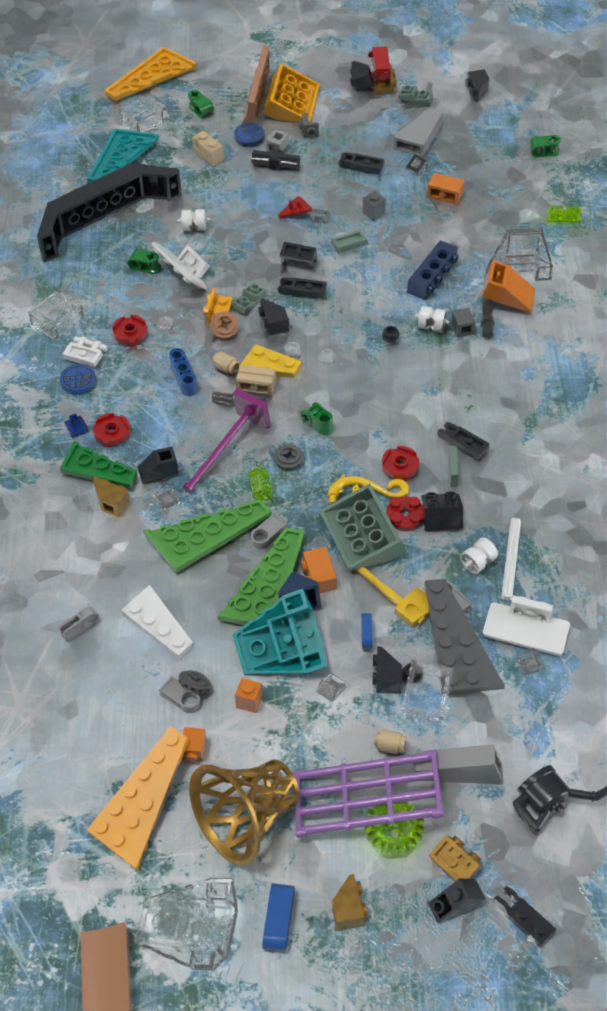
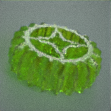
M409 801L393 803L394 813L416 810L415 803L409 805ZM388 804L372 806V809L367 810L366 817L388 814ZM424 819L395 822L396 827L391 826L390 823L381 824L378 827L376 825L366 826L364 831L368 833L367 840H373V848L379 846L380 853L387 849L389 856L392 854V851H396V854L399 856L402 849L408 853L409 846L415 849L417 842L421 841V834L424 833V827L422 826L424 825ZM411 824V831L404 836L403 829L407 828V825Z

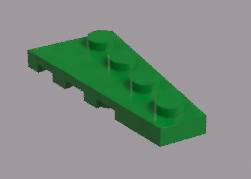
M73 441L60 467V472L63 474L88 480L98 477L127 489L132 488L137 477L136 470L118 461L113 462L103 454L94 453L93 449L84 448L76 441Z

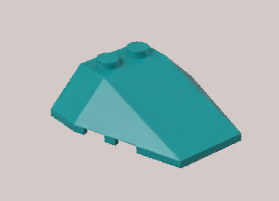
M303 588L283 595L271 607H267L258 617L252 619L232 634L244 674H309L328 667L326 648L320 629Z

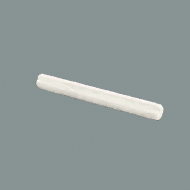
M512 518L510 521L501 596L502 600L511 601L513 596L521 525L519 518Z

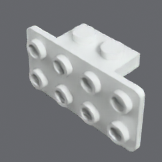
M153 241L151 245L155 248L154 251L158 255L164 256L163 260L167 264L173 265V270L179 275H183V279L188 284H193L198 289L203 288L207 290L209 288L200 278L210 265L195 250L187 245L179 257H177L172 251Z
M513 595L511 606L491 603L483 629V636L561 656L564 652L570 623L566 620L551 617L553 605Z

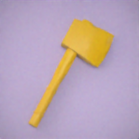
M365 567L356 569V572L361 574L371 585L379 589L384 596L397 606L395 614L413 628L418 624L422 625L429 617L426 592L415 588L403 599Z

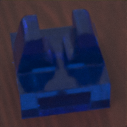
M72 414L69 416V420L64 422L72 439L89 432L88 426L81 415Z

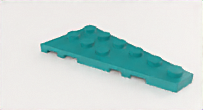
M114 128L87 177V184L133 162L159 140V134Z

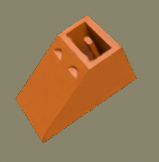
M492 260L486 274L482 297L531 313L535 288L509 265Z

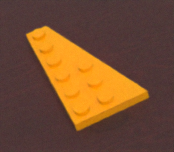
M163 46L106 88L104 94L115 101L193 70L197 68V62Z
M172 726L169 727L87 829L92 836L137 871L141 865L140 861L144 851L146 852L148 847V840L152 830L155 829L166 801L168 789L173 783V776L177 766L180 765L189 742L186 736Z

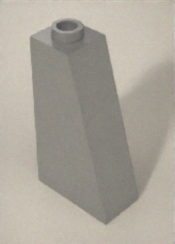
M431 108L424 111L394 136L393 150L423 157L442 126L443 112Z
M494 744L436 750L438 753L439 782L503 784V766ZM416 751V754L426 753V751ZM432 761L413 763L414 772L433 770ZM428 779V780H422V781H432V782H434V779Z

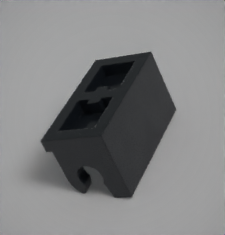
M284 242L280 252L281 262H285V259L309 263L310 267L314 268V262L317 261V250L315 247Z

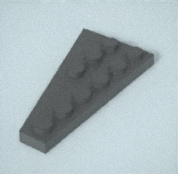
M425 580L424 586L442 695L504 689L503 681L446 580Z

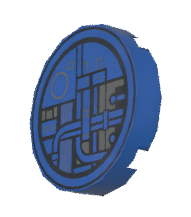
M244 123L234 130V139L241 146L243 144L247 145V147L257 146L265 138V131L259 124Z
M72 365L61 373V386L70 394L80 395L87 393L96 384L95 372L87 365Z

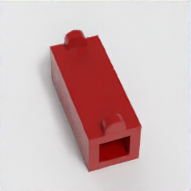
M387 46L372 47V51L368 52V57L372 58L373 71L370 73L371 77L375 78V82L390 81V62Z

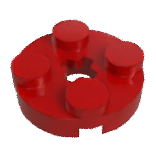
M130 315L128 318H125V316L120 317L113 324L114 339L129 347L136 346L148 334L145 320L137 315Z
M114 413L104 414L96 419V424L93 426L95 439L106 448L118 445L130 437L129 422L123 415L114 416Z
M397 446V449L391 450L392 448L386 450L382 457V471L384 474L394 479L408 481L417 473L420 461L413 449L406 446ZM404 461V464L400 465L396 462Z
M401 496L393 497L390 500L386 514L392 525L395 526V529L405 532L417 529L420 523H423L424 508L419 498ZM405 511H406V512H409V513H408V516H404V514L401 513V512H405Z

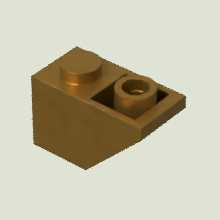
M94 477V487L101 510L119 517L130 501L128 489L121 485L110 483L106 479Z
M354 874L348 876L332 900V912L337 931L364 926V917H368L366 904L360 901V895H362L360 881L356 882Z

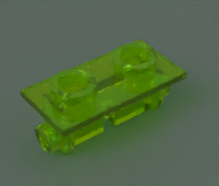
M551 205L547 210V222L580 223L581 208H578V206H567L566 210H563V206Z
M256 462L257 468H251L248 473L251 485L253 486L254 499H261L263 501L264 498L268 497L272 501L271 492H273V489L267 479L269 478V473L265 467L262 468Z

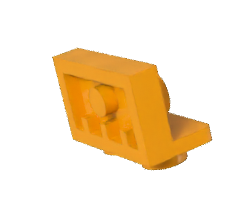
M212 288L211 293L207 295V305L203 307V316H205L206 323L211 324L213 316L219 312H230L233 297L217 295L216 288ZM221 320L222 326H226V324Z

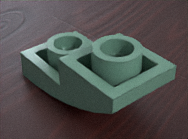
M407 85L402 86L398 96L407 102L429 105L433 93L426 90L418 91L417 86Z
M254 283L243 289L242 296L232 301L231 308L245 315L263 298L266 289Z

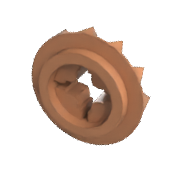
M219 312L211 320V330L216 337L223 339L231 338L238 330V320L230 312ZM221 320L225 324H229L227 330L224 327H220L222 325Z

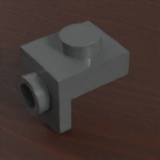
M307 113L301 114V120H299V130H302L303 137L319 136V123H309Z

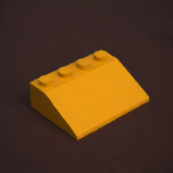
M280 63L272 76L262 113L275 120L297 123L301 120V114L307 113L310 123L320 84Z

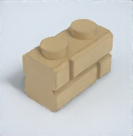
M205 131L192 137L193 151L211 166L223 162L224 146Z
M240 365L236 377V388L244 392L273 394L276 383L275 369Z

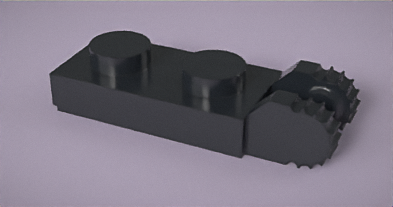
M346 152L341 155L338 165L345 169L350 167L380 174L385 160Z
M283 277L280 279L281 285L278 286V292L282 295L293 294L324 299L327 282Z
M451 422L444 424L445 430L439 429L437 431L439 438L448 441L477 459L489 449V442Z
M506 886L503 892L514 905L510 908L508 903L499 896L493 899L495 905L505 913V917L541 948L556 932V928L522 897L520 898L512 888Z

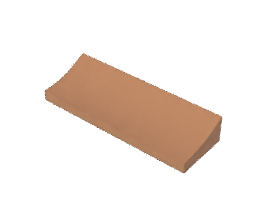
M263 46L241 124L257 123L270 73L269 46Z
M126 922L98 930L80 932L83 1011H132L129 939Z

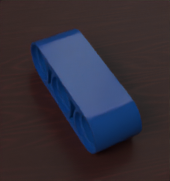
M174 348L169 352L171 370L182 394L193 396L197 393L196 376L184 350Z
M271 884L262 949L286 952L295 886Z

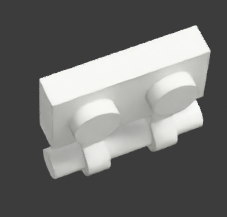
M75 336L73 342H70L63 352V359L95 368L103 356L102 351L106 352L108 350V345L102 344L101 341L88 340L84 336Z

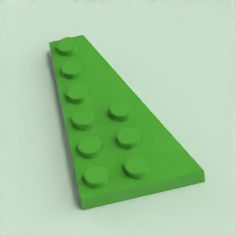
M259 499L240 504L234 509H221L219 513L212 515L207 513L180 520L178 524L171 526L165 524L160 526L159 529L152 531L147 529L143 530L144 536L177 573L266 520L272 515V511Z
M285 527L273 543L270 551L265 553L260 564L255 566L239 587L237 594L228 601L227 607L218 614V620L245 625L263 613L267 607H271L278 601L279 590L291 572L295 570L305 531Z

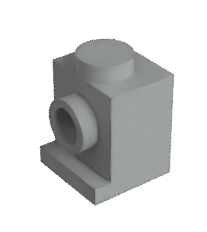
M275 129L266 139V151L271 152L274 149H279L283 152L289 144V134Z

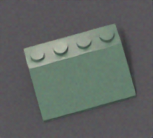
M370 483L319 510L349 571L389 562L407 552Z

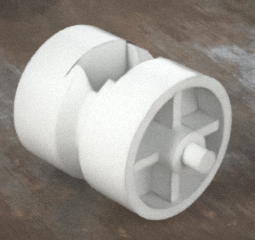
M196 209L194 212L182 210V217L177 219L178 223L181 222L183 231H192L194 228L197 231L206 230L207 221H210V218H207L205 215V209Z
M422 306L419 315H415L418 318V328L428 330L431 328L432 331L442 333L444 326L450 323L446 318L447 310L436 309L434 311L432 307Z
M481 537L473 544V547L466 549L460 555V559L466 569L473 574H478L485 568V564L491 563L498 557V551L490 540Z

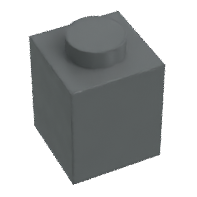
M374 191L363 197L362 213L374 221L385 214L386 199L378 192Z
M470 309L453 310L451 324L456 336L473 335L475 320Z

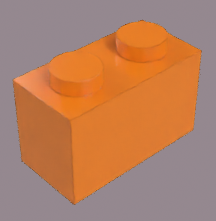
M434 173L428 183L427 197L457 205L464 193L465 181Z
M326 547L303 552V560L300 561L302 571L307 573V578L318 582L319 593L336 590L337 577Z

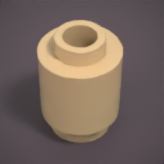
M223 351L216 353L212 359L213 366L227 374H235L238 371L240 362Z
M381 729L380 733L376 732L374 745H377V750L394 754H398V752L404 753L407 736H403L399 732Z

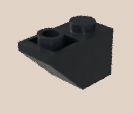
M352 61L350 69L352 77L350 82L353 87L355 86L357 92L374 86V78L370 75L371 70L369 66Z
M485 69L467 72L465 86L469 89L470 96L473 97L475 103L479 102L488 91L489 76Z
M260 299L258 313L260 317H263V328L267 329L269 336L289 332V318L285 307L265 299Z
M172 446L154 450L138 466L142 483L179 474L177 459Z
M377 646V654H373V667H377V672L372 674V685H376V693L401 694L402 664L383 647Z
M459 878L428 902V905L437 923L441 924L470 912L486 898L476 879Z

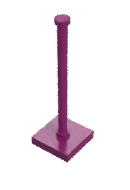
M238 388L235 389L233 398L236 412L241 417L191 480L183 485L187 492L192 493L196 484L247 420L265 429L270 426L271 422L266 402Z

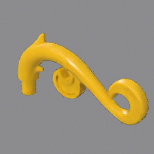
M343 474L331 484L327 497L330 505L337 501L339 494L344 491L342 488L355 485L352 488L353 493L360 489L358 485L364 487L369 483L374 491L387 497H401L408 495L409 486L402 479H394L388 483L387 489L390 490L393 487H398L401 491L392 493L369 479L357 476L345 477V474Z

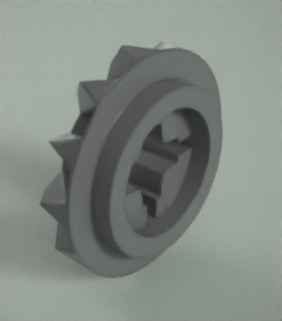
M287 444L280 446L274 453V462L277 463L278 467H283L284 470L286 468L293 470L295 466L299 467L300 463L303 462V452L295 445ZM291 454L292 458L286 461V458Z
M188 670L182 671L179 674L178 682L182 684L183 688H187L188 691L205 693L211 687L210 680L200 672Z

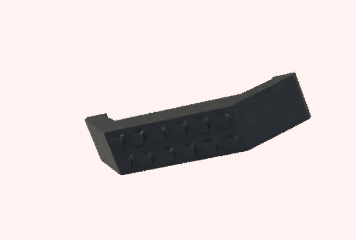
M130 163L48 202L37 234L42 261L45 263L58 257V248L62 238L144 198L163 199L169 202L182 196L179 169Z

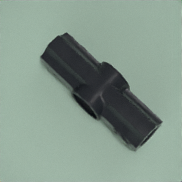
M274 149L271 152L253 150L251 163L266 165L272 170H279L280 168L299 170L300 156L284 154L279 149Z

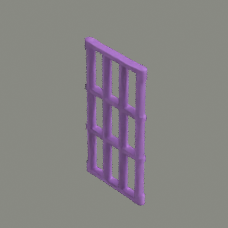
M429 750L426 753L406 756L384 757V759L352 764L342 763L338 766L311 770H295L294 777L299 787V800L295 805L296 837H307L310 834L338 830L349 831L352 828L387 823L391 825L395 824V822L429 817H444L437 764L438 753L436 750ZM432 761L433 770L391 776L390 773L391 766ZM385 768V777L347 782V773ZM337 774L342 775V783L301 789V780ZM434 779V789L392 794V785ZM386 786L387 795L348 800V791ZM339 792L343 794V802L301 808V798ZM436 797L437 807L394 813L393 803ZM388 804V814L350 820L349 810ZM337 811L344 812V821L302 826L303 816Z

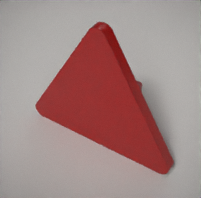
M297 196L292 202L289 200L288 205L278 214V217L311 212L312 207L300 196Z

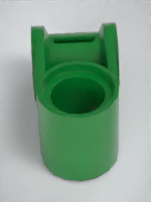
M191 90L188 93V98L190 99L189 109L196 113L199 118L214 111L212 101L206 98L200 91Z
M558 135L532 137L529 142L532 155L534 157L557 156L560 152L558 146L561 138Z
M136 248L127 261L128 266L135 271H143L150 274H156L161 271V264L158 262L159 255L155 251Z
M314 402L310 408L300 412L303 421L319 434L329 435L333 432V416L318 402Z

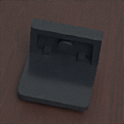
M449 491L445 492V494L428 492L426 495H421L424 508V530L463 529V504L459 494Z

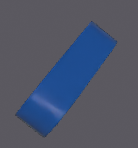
M361 613L362 649L373 648L372 613Z

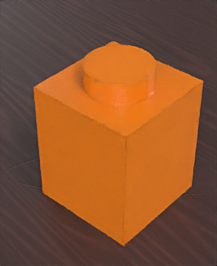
M241 678L235 693L236 708L256 713L262 698V683Z
M184 727L183 735L188 738L189 742L182 760L189 763L203 762L207 740L206 730Z

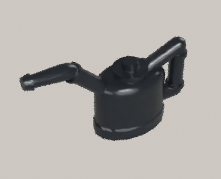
M547 765L527 778L518 787L517 791L521 796L515 799L512 804L514 810L522 816L528 827L535 833H538L542 830L550 814H560L565 810L564 806L569 797L590 800L591 802L599 801L607 796V786L597 792L570 789L556 773L552 765ZM528 802L539 815L537 819H534L526 809L525 803Z

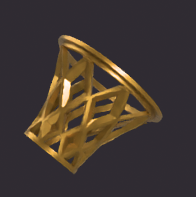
M272 759L258 767L232 770L210 764L202 765L193 772L190 778L189 795L194 816L206 839L227 861L236 865H247L257 857L260 842L273 821L284 811L298 803L299 787L291 770L280 760ZM281 769L285 772L287 777L278 776ZM206 774L217 776L201 783ZM263 779L265 786L258 785V782ZM269 779H273L272 785L270 784ZM223 782L233 785L223 793L209 789ZM242 786L251 787L247 794L241 788ZM292 786L293 794H287L288 790ZM237 790L241 797H231L229 795ZM200 793L220 798L210 808L206 816L202 807ZM225 803L239 804L231 816H216ZM247 806L250 815L238 818ZM252 820L247 832L233 839L237 826ZM232 823L224 843L215 834L210 824ZM248 840L245 854L231 850Z

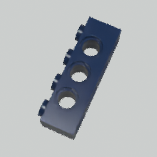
M440 240L409 278L407 293L423 300L432 295L436 285L441 283L443 276L449 273L453 264L457 263L459 258L457 254L458 247Z

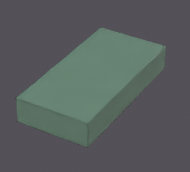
M362 230L332 238L331 244L337 253L368 245V240Z
M450 446L448 457L450 487H457L459 480L458 452L456 446Z

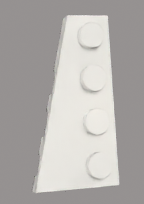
M150 585L121 610L124 617L176 658L181 659L193 647L192 640Z

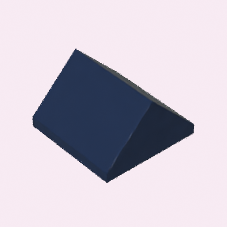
M291 572L278 592L279 598L303 588L313 611L321 609L318 582Z

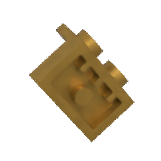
M391 63L390 81L375 82L374 78L375 95L394 93L396 78L395 69H392Z
M445 835L429 856L455 881L459 878L471 879L478 870L484 868L480 863L482 859L472 850L468 852L464 849L465 843L456 835L453 838Z

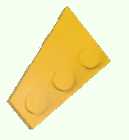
M255 344L240 365H252L260 368L269 367L276 370V376L294 378L302 367V361Z

